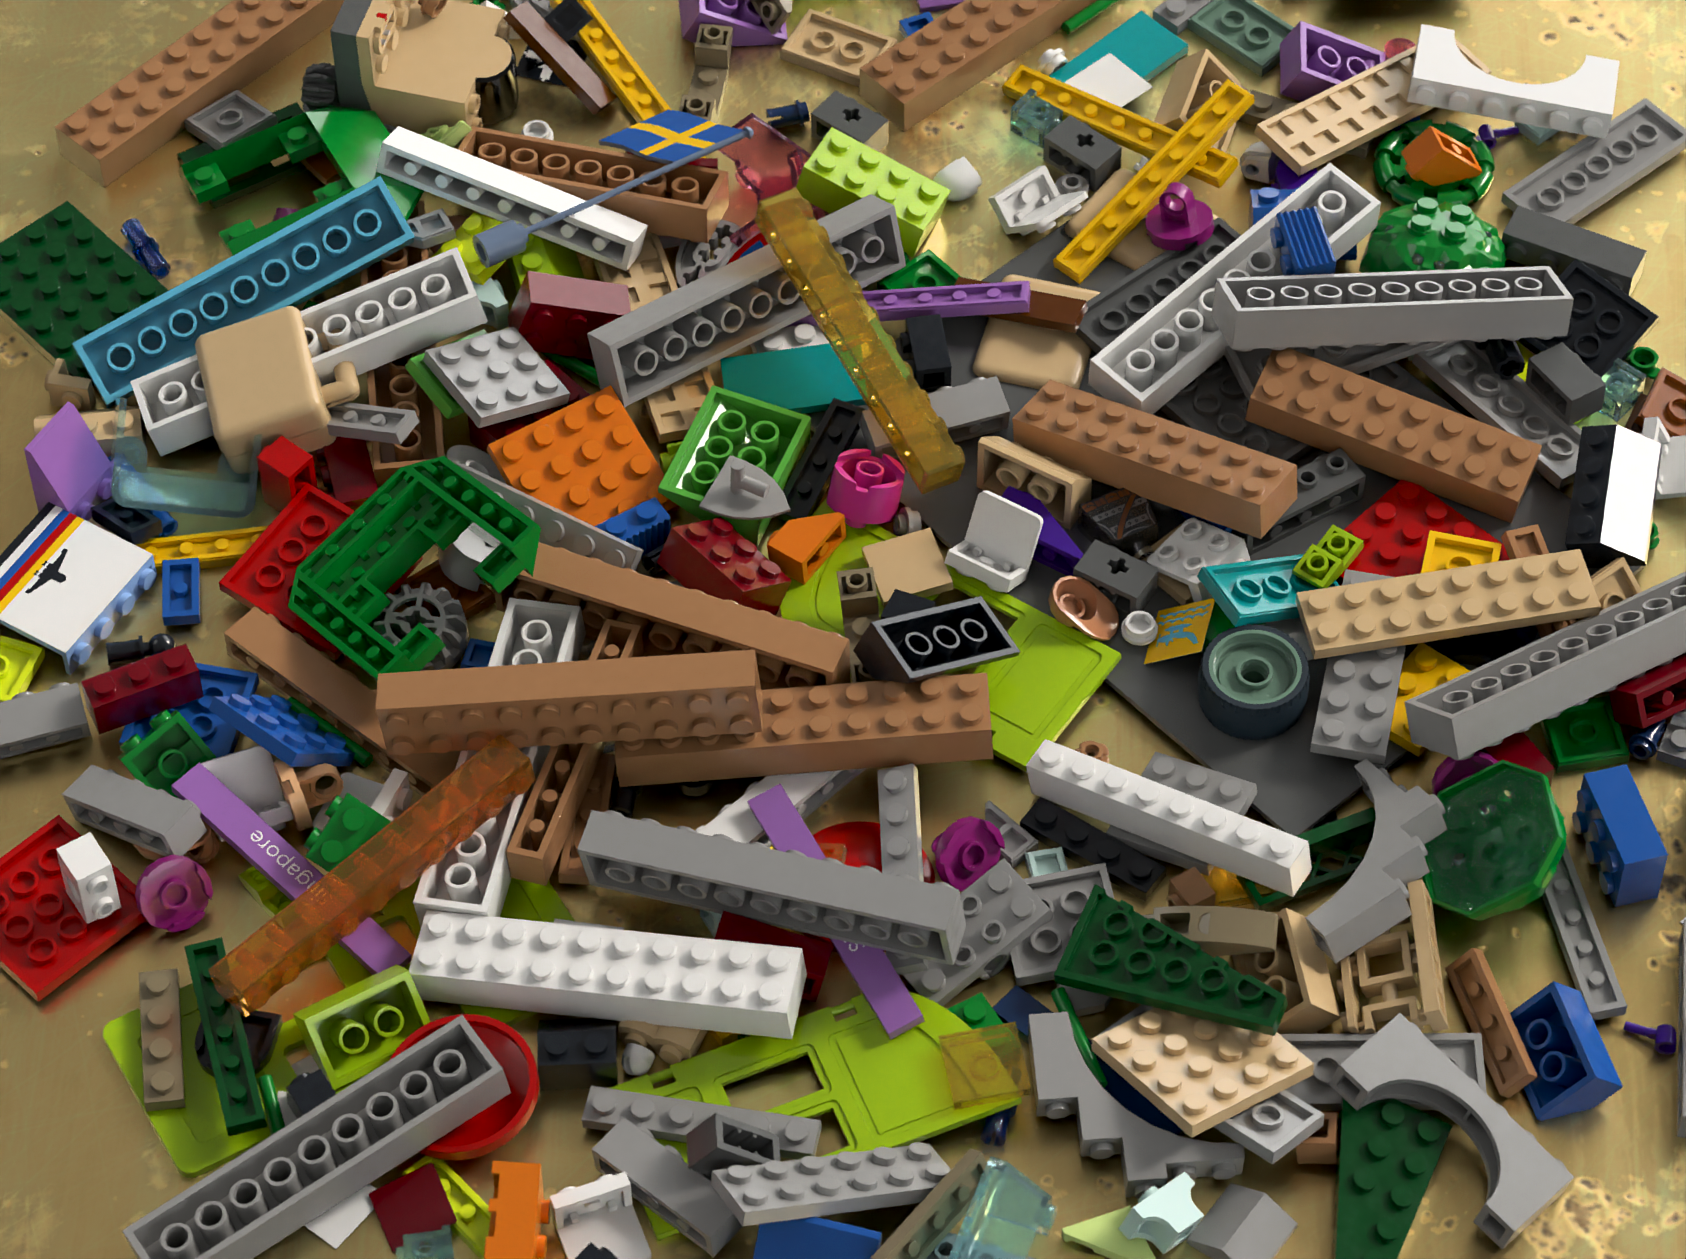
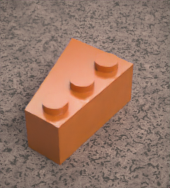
M492 1161L494 1194L493 1199L489 1198L488 1212H491L489 1233L485 1241L484 1259H545L547 1235H541L542 1224L550 1223L551 1206L550 1200H544L541 1163Z

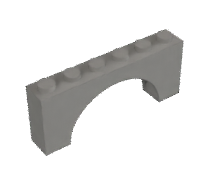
M1401 1013L1395 1016L1344 1060L1328 1083L1357 1111L1377 1100L1400 1098L1417 1101L1433 1107L1457 1123L1479 1150L1488 1177L1486 1202L1473 1222L1501 1249H1504L1555 1202L1574 1178L1560 1160L1554 1158L1537 1142L1533 1134L1524 1130L1514 1121L1503 1106L1495 1103L1473 1078L1462 1072L1443 1050L1438 1049L1422 1034L1416 1024L1409 1022Z

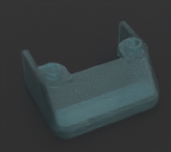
M116 399L111 447L110 491L113 500L118 505L127 508L228 518H243L252 512L256 501L259 470L257 456L261 450L262 434L254 436L249 465L245 474L235 473L231 469L224 453L219 457L217 474L146 467L147 449L144 443L136 437L124 436L127 399Z
M991 1156L986 1164L948 1259H1027L1036 1234L1048 1236L1053 1226L1057 1206L1052 1205V1196L1008 1161Z

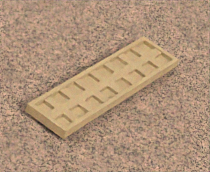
M1455 38L1456 45L1462 55L1475 67L1490 75L1491 70ZM1417 45L1258 123L1254 134L1300 176L1434 108L1432 106L1407 102Z
M646 232L641 254L627 271L593 258L602 282L628 285L631 311L678 289L657 234ZM707 366L643 398L659 444L685 438L709 390L714 385Z
M1580 549L1297 592L1295 600L1314 659L1599 615L1601 604Z

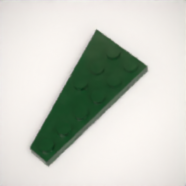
M1096 884L1054 973L1055 982L1059 985L1275 1036L1288 1006L1287 998L1284 994L1250 974L1243 975L1229 967L1226 960L1217 955L1215 958L1202 951L1197 943L1154 918L1147 919L1135 912L1132 905L1123 900L1118 902L1108 896L1105 889Z
M1341 1096V1111L1338 1124L1340 1136L1339 1149L1337 1151L1335 1188L1336 1222L1333 1230L1334 1259H1397L1452 1125L1394 1098L1371 1102L1357 1111Z

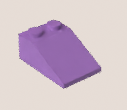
M679 0L682 39L693 43L696 42L700 23L733 27L731 47L784 45L788 39L786 21L777 34H771L750 0Z
M1299 21L1280 43V94L1303 102L1386 61V54L1364 44Z
M67 402L24 448L38 513L50 502L89 521L92 517L91 507L109 499L116 488L110 460L74 404Z

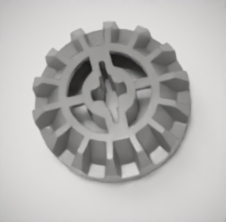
M422 582L420 588L411 589L408 583L401 585V592L394 596L387 592L385 596L389 599L390 603L381 611L377 618L371 621L369 626L396 646L421 622L436 634L446 646L420 671L443 670L454 667L463 656L469 639L466 617L459 600H454L447 589L442 587L434 590L431 584L427 582ZM416 601L415 606L406 608L402 613L395 612L399 606L406 602ZM423 601L434 605L438 609L440 617L431 616L429 611L422 607Z

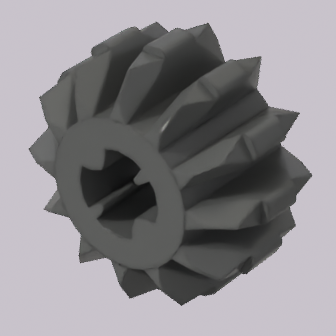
M331 63L308 66L302 78L303 86L301 88V101L303 102L304 112L329 106L340 107L335 66L331 65Z

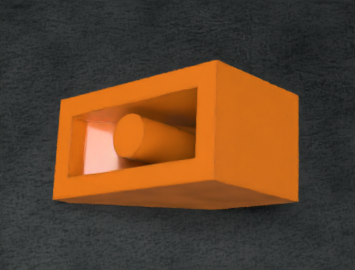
M1429 126L1401 151L1407 163L1405 166L1407 173L1415 181L1422 180L1433 187L1477 177L1483 172L1469 147L1432 126Z
M840 512L788 520L780 530L774 531L768 539L769 560L776 563L785 575L805 585L847 537L845 515Z

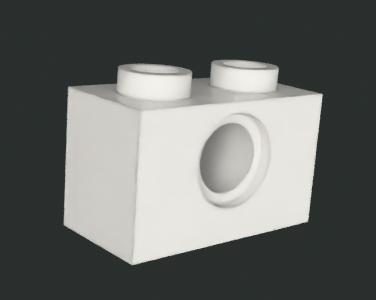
M91 832L56 849L66 892L87 924L97 919L105 918L112 914L113 911L121 908L112 864Z

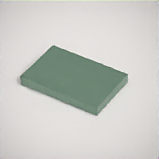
M1213 0L1188 19L1187 23L1189 30L1260 77L1280 63V43L1294 28L1253 0Z

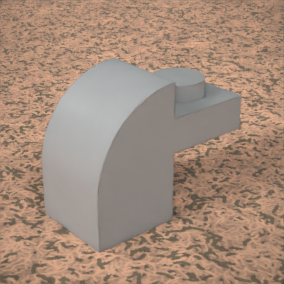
M467 528L444 551L438 548L439 564L444 574L451 581L463 588L477 592L480 584H487L480 580L473 570L495 548L485 546L484 540Z

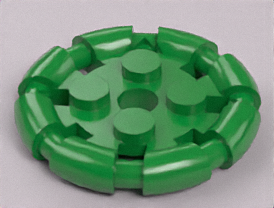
M1433 119L1411 121L1402 124L1397 132L1394 130L1390 131L1378 144L1374 153L1376 160L1373 162L1376 181L1384 192H1389L1392 195V200L1402 206L1416 203L1418 199L1423 197L1436 200L1438 205L1446 201L1451 204L1468 206V203H1476L1484 197L1494 179L1492 172L1495 169L1489 147L1483 140L1478 141L1475 139L1476 134L1454 122L1446 121V124L1432 123ZM1429 126H1432L1469 147L1483 172L1477 177L1434 187L1422 180L1415 181L1405 169L1407 163L1401 153L1406 148L1403 143L1407 142L1410 144Z

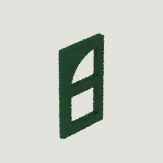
M295 102L272 113L276 115L277 122L280 123L304 113V111ZM203 142L178 153L177 159L183 165L211 153L215 149ZM289 160L276 167L271 162L255 168L259 174L230 186L229 192L210 199L208 202L213 209H216L307 168L300 161L292 164Z

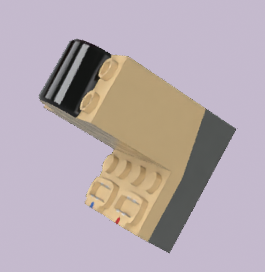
M344 0L330 30L340 107L375 111L383 124L396 128L400 126L417 134L426 133L428 128L445 124L448 127H453L460 120L467 123L470 127L482 128L483 124H494L503 121L516 109L519 99L516 58L513 47L508 42L510 25L506 24V21L503 19L505 17V10L448 0L442 12L437 17L432 18L428 14H421V5L418 4L419 0ZM463 139L455 146L456 148L460 146Z

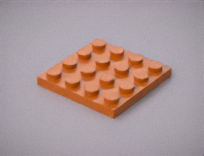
M611 385L488 444L487 452L507 485L592 526L598 525L653 497H656L668 514L680 509V506L658 492V487L665 475Z

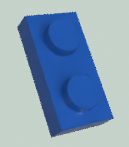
M199 558L162 560V618L164 626L200 623Z

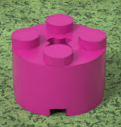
M851 449L842 452L838 456L833 468L827 505L834 512L844 514L847 525L853 528H864L866 524L893 522V518L897 514L905 476L903 466L893 457L884 453L882 459L870 456L872 450Z

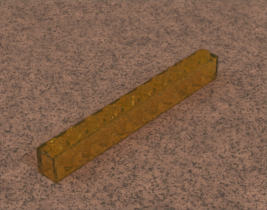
M797 188L760 200L754 221L920 493L925 494L959 481L966 462L961 447L954 444L948 434L945 421L936 415L927 392L924 389H920L915 381L911 366L908 362L903 361L899 355L893 337L890 334H886L880 324L877 311L874 307L869 306L863 296L859 282L855 279L853 280L846 269L843 256L839 252L836 253L830 243L825 227L820 226L815 219L809 201L802 198Z

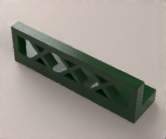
M1374 808L1365 809L1296 835V837L1307 840L1309 843L1312 870L1310 872V880L1302 883L1294 897L1277 891L1262 898L1255 887L1259 883L1236 875V879L1255 909L1263 911L1350 878L1364 858L1352 854L1354 847L1367 842L1370 845L1376 820ZM1327 857L1344 861L1343 867L1337 870H1331L1319 865L1321 860Z

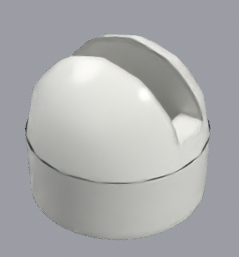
M628 1043L622 1054L621 1064L627 1074L641 1076L646 1074L651 1068L655 1054L646 1047Z

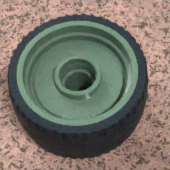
M1247 624L1223 631L1208 644L1200 663L1198 697L1202 712L1214 727L1238 739L1266 740L1267 738H1273L1281 733H1285L1286 730H1289L1291 726L1293 727L1299 720L1307 701L1310 680L1307 657L1298 642H1295L1293 638L1283 631L1271 628L1270 626Z

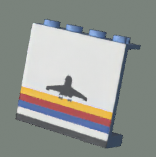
M48 502L0 555V624L62 655L66 673L71 675L79 665L84 664L89 659L91 651L99 642L111 634L113 626L120 618L132 610L135 601L142 593L154 585L157 572L153 554Z

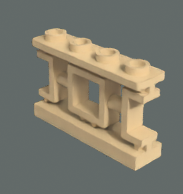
M1422 879L1407 883L1410 897L1406 900L1409 908H1411L1415 943H1413L1407 930L1390 933L1389 929L1356 950V956L1353 952L1336 963L1337 969H1341L1342 979L1337 980V989L1340 1000L1345 1002L1346 1011L1340 1013L1345 1034L1377 1033V1023L1392 1020L1399 1013L1404 1017L1410 1016L1411 1022L1416 1024L1420 1030H1424V1025L1429 1024L1433 1032L1449 1029L1432 899ZM1410 916L1395 926L1410 923ZM1402 951L1404 971L1371 978L1369 958ZM1417 972H1419L1423 1009H1421L1416 995L1398 998V991L1418 987ZM1358 985H1360L1366 998L1383 995V1002L1362 1006L1364 1021H1362Z

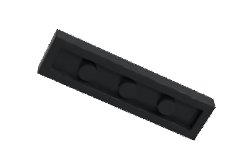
M833 398L783 490L790 512L774 516L775 518L788 521L813 515L830 485L833 468L838 456L842 452L849 450L861 428L862 411H865V408Z
M1042 797L1036 801L1020 821V826L1039 842L1050 848L1062 847L1064 856L1083 867L1105 863L1110 882L1145 902L1166 876L1167 867Z

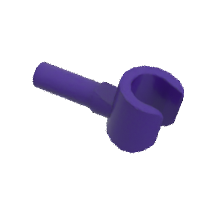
M1483 124L1479 127V135L1475 139L1478 141L1483 140L1491 150L1496 145V139L1518 134L1519 128L1515 125L1501 129H1492L1489 124Z
M1628 1021L1625 1022V1031L1654 1039V1048L1657 1052L1665 1055H1671L1676 1052L1677 1033L1672 1025L1662 1024L1655 1029Z

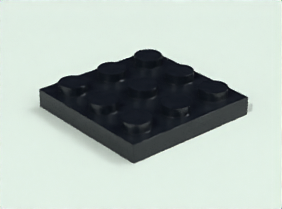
M1575 258L1558 277L1574 298L1567 336H1556L1548 340L1531 337L1521 338L1517 341L1536 355L1563 342L1573 353L1578 354L1582 362L1595 374H1598L1605 383L1630 355L1631 351L1655 327L1659 316Z

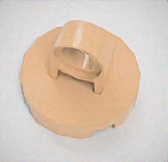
M282 760L273 762L283 796L290 805L294 818L293 822L298 832L313 827L308 809L334 800L336 795L339 796L343 790V780L338 770L331 764L323 763L295 773L293 767H290ZM327 775L334 777V783L331 787L323 790L315 787L319 778Z

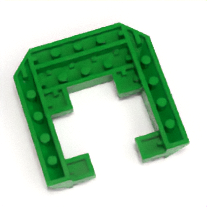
M329 106L301 113L181 165L179 169L181 179L199 204L229 192L230 188L227 180L284 155H287L292 164L324 151L339 174L341 180L329 183L313 191L317 203L257 229L252 221L248 219L218 232L230 257L379 176L382 177L406 221L424 193V190L376 172L382 142L390 135L376 112L338 106Z
M445 456L400 467L296 568L288 608L376 681H378V674L420 671L446 645L421 622L396 646L371 628L368 624L377 618L381 611L390 603L384 593L433 545L444 551L467 528L495 548L473 571L480 580L497 593H500L523 570L533 577L541 528L536 522Z

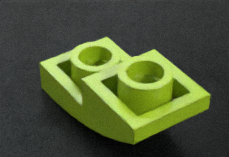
M1332 524L1317 546L1312 543L1293 568L1292 574L1319 589L1327 588L1349 567L1364 548L1363 540Z

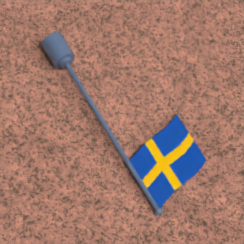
M667 110L599 140V145L623 149L647 160L668 165L527 228H524L521 223L516 224L514 220L510 219L474 235L473 245L481 263L487 268L526 251V243L529 242L528 234L747 137L750 140L754 135L753 129L748 126L744 127L743 130L723 126L690 113Z

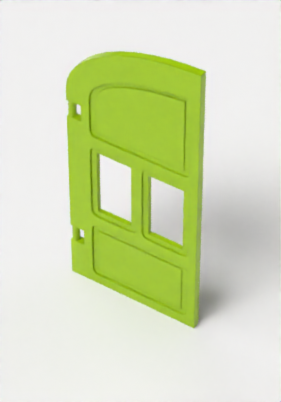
M826 498L812 516L834 513L831 507L827 505ZM845 523L847 537L805 585L789 577L792 581L780 606L781 618L800 621L810 627L826 632H836L845 637L837 571L867 568L862 555V547L899 536L876 524H866L864 528H853ZM946 564L954 588L973 598L982 596L988 606L1016 620L1007 633L1021 651L1019 655L980 665L973 674L987 673L993 754L1027 772L1026 764L1045 739L1052 742L1057 740L1121 660V653L1072 627L1058 622L1055 618L1005 592H997L990 589L985 582L974 577L959 574L956 568ZM877 592L878 609L880 617L884 610V607ZM939 594L925 598L934 601Z
M909 992V994L921 1011L924 1022L891 1040L864 995L861 994L845 1003L831 1008L828 1006L797 1018L792 1039L750 1035L670 1065V1068L651 1075L646 1074L609 1088L732 1107L723 1088L724 1085L808 1054L823 1089L763 1112L812 1119L833 1111L849 1146L823 1156L838 1155L844 1151H870L877 1147L894 1148L909 1146L912 1143L926 1140L1022 1103V1098L1007 1071L977 1033L945 1007L912 992ZM853 1009L856 1012L855 1015L836 1021L834 1016ZM671 1077L675 1080L673 1083L656 1089L652 1085ZM654 1138L664 1147L670 1145L675 1148L683 1157L684 1162L688 1164L687 1143ZM643 1205L657 1241L680 1233Z

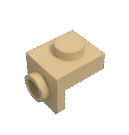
M57 358L53 369L48 370L45 377V390L49 391L52 406L63 407L67 402L74 404L77 410H93L96 398L92 379L68 375L65 359Z

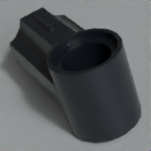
M1488 339L1485 342H1474L1478 350H1485L1494 373L1498 374L1501 380H1511L1517 374L1523 373L1526 363L1516 343L1517 341Z

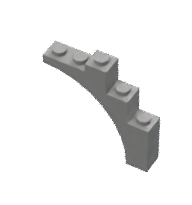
M1367 758L1354 767L1364 793L1375 805L1376 820L1372 840L1362 862L1350 879L1326 903L1305 917L1316 945L1335 964L1412 915L1406 900L1410 897L1406 888L1408 886L1407 883L1416 881L1430 872L1424 858L1428 855L1424 844L1447 830L1442 816L1445 813V808L1435 794L1429 796L1418 785L1409 791L1402 784L1397 786L1383 767L1378 769Z
M1068 1012L1029 1014L1027 1034L1037 1116L1060 1119L1067 1117L1069 1114H1076L1081 1157L1091 1156L1094 1159H1106L1114 1154H1120L1125 1197H1136L1139 1199L1152 1186L1160 1189L1167 1184V1180L1174 1179L1183 1172H1186L1192 1180L1197 1177L1211 1176L1218 1180H1225L1242 1174L1245 1159L1243 1145L1239 1143H1211L1181 1137L1155 1127L1125 1109L1103 1089L1085 1064L1073 1037Z

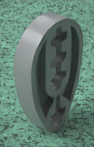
M720 220L708 243L692 242L683 239L676 257L675 274L677 287L680 288L695 281L697 278L699 279L723 267L733 252L748 240L745 232L738 225L730 221ZM718 239H722V248H717ZM710 250L714 251V260L710 259Z

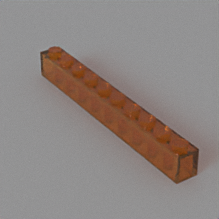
M499 734L212 966L208 971L216 991L245 1018L255 1009L263 1007L269 998L282 987L295 981L303 970L314 961L323 958L331 947L345 936L351 935L358 925L374 912L382 910L390 899L401 890L410 887L418 876L432 865L438 864L461 841L469 839L477 828L488 819L497 816L503 807L515 797L525 793L531 784L536 781L530 758L503 735Z

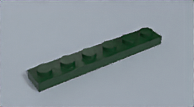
M220 937L184 946L228 1136L266 1128L265 1114L223 939Z

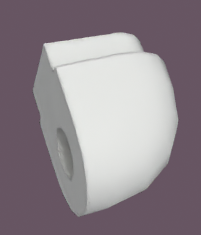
M1260 141L1246 149L1240 157L1239 163L1242 173L1248 179L1270 183L1275 177L1276 167L1280 158Z
M964 156L947 165L933 178V181L951 190L947 199L950 201H963L978 192V187L982 185L978 172Z

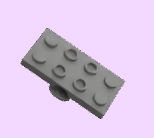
M1004 858L960 893L966 928L954 966L928 960V970L902 975L919 995L944 1006L978 977L987 980L996 976L1008 964L1010 960L1009 952L1053 916L1049 907Z

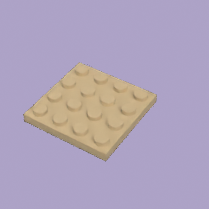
M1153 1008L1092 1038L1091 1050L1191 1138L1313 1075L1314 1063L1277 1032L1275 1036L1159 1008Z

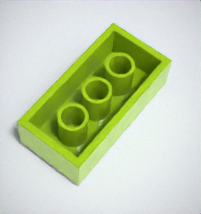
M831 127L803 166L794 195L830 214L870 194L894 205L903 251L907 255L914 257L940 219L951 190Z

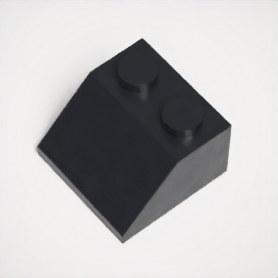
M597 1018L539 1020L537 1031V1066L540 1091L590 1089L591 1086L611 1088L618 1085L617 1021Z

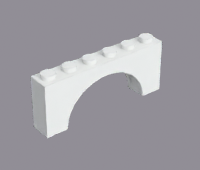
M1421 25L1407 102L1597 138H1607L1613 116L1620 61L1586 55L1582 67L1576 73L1563 80L1547 84L1515 83L1489 75L1471 64L1456 45L1455 30Z

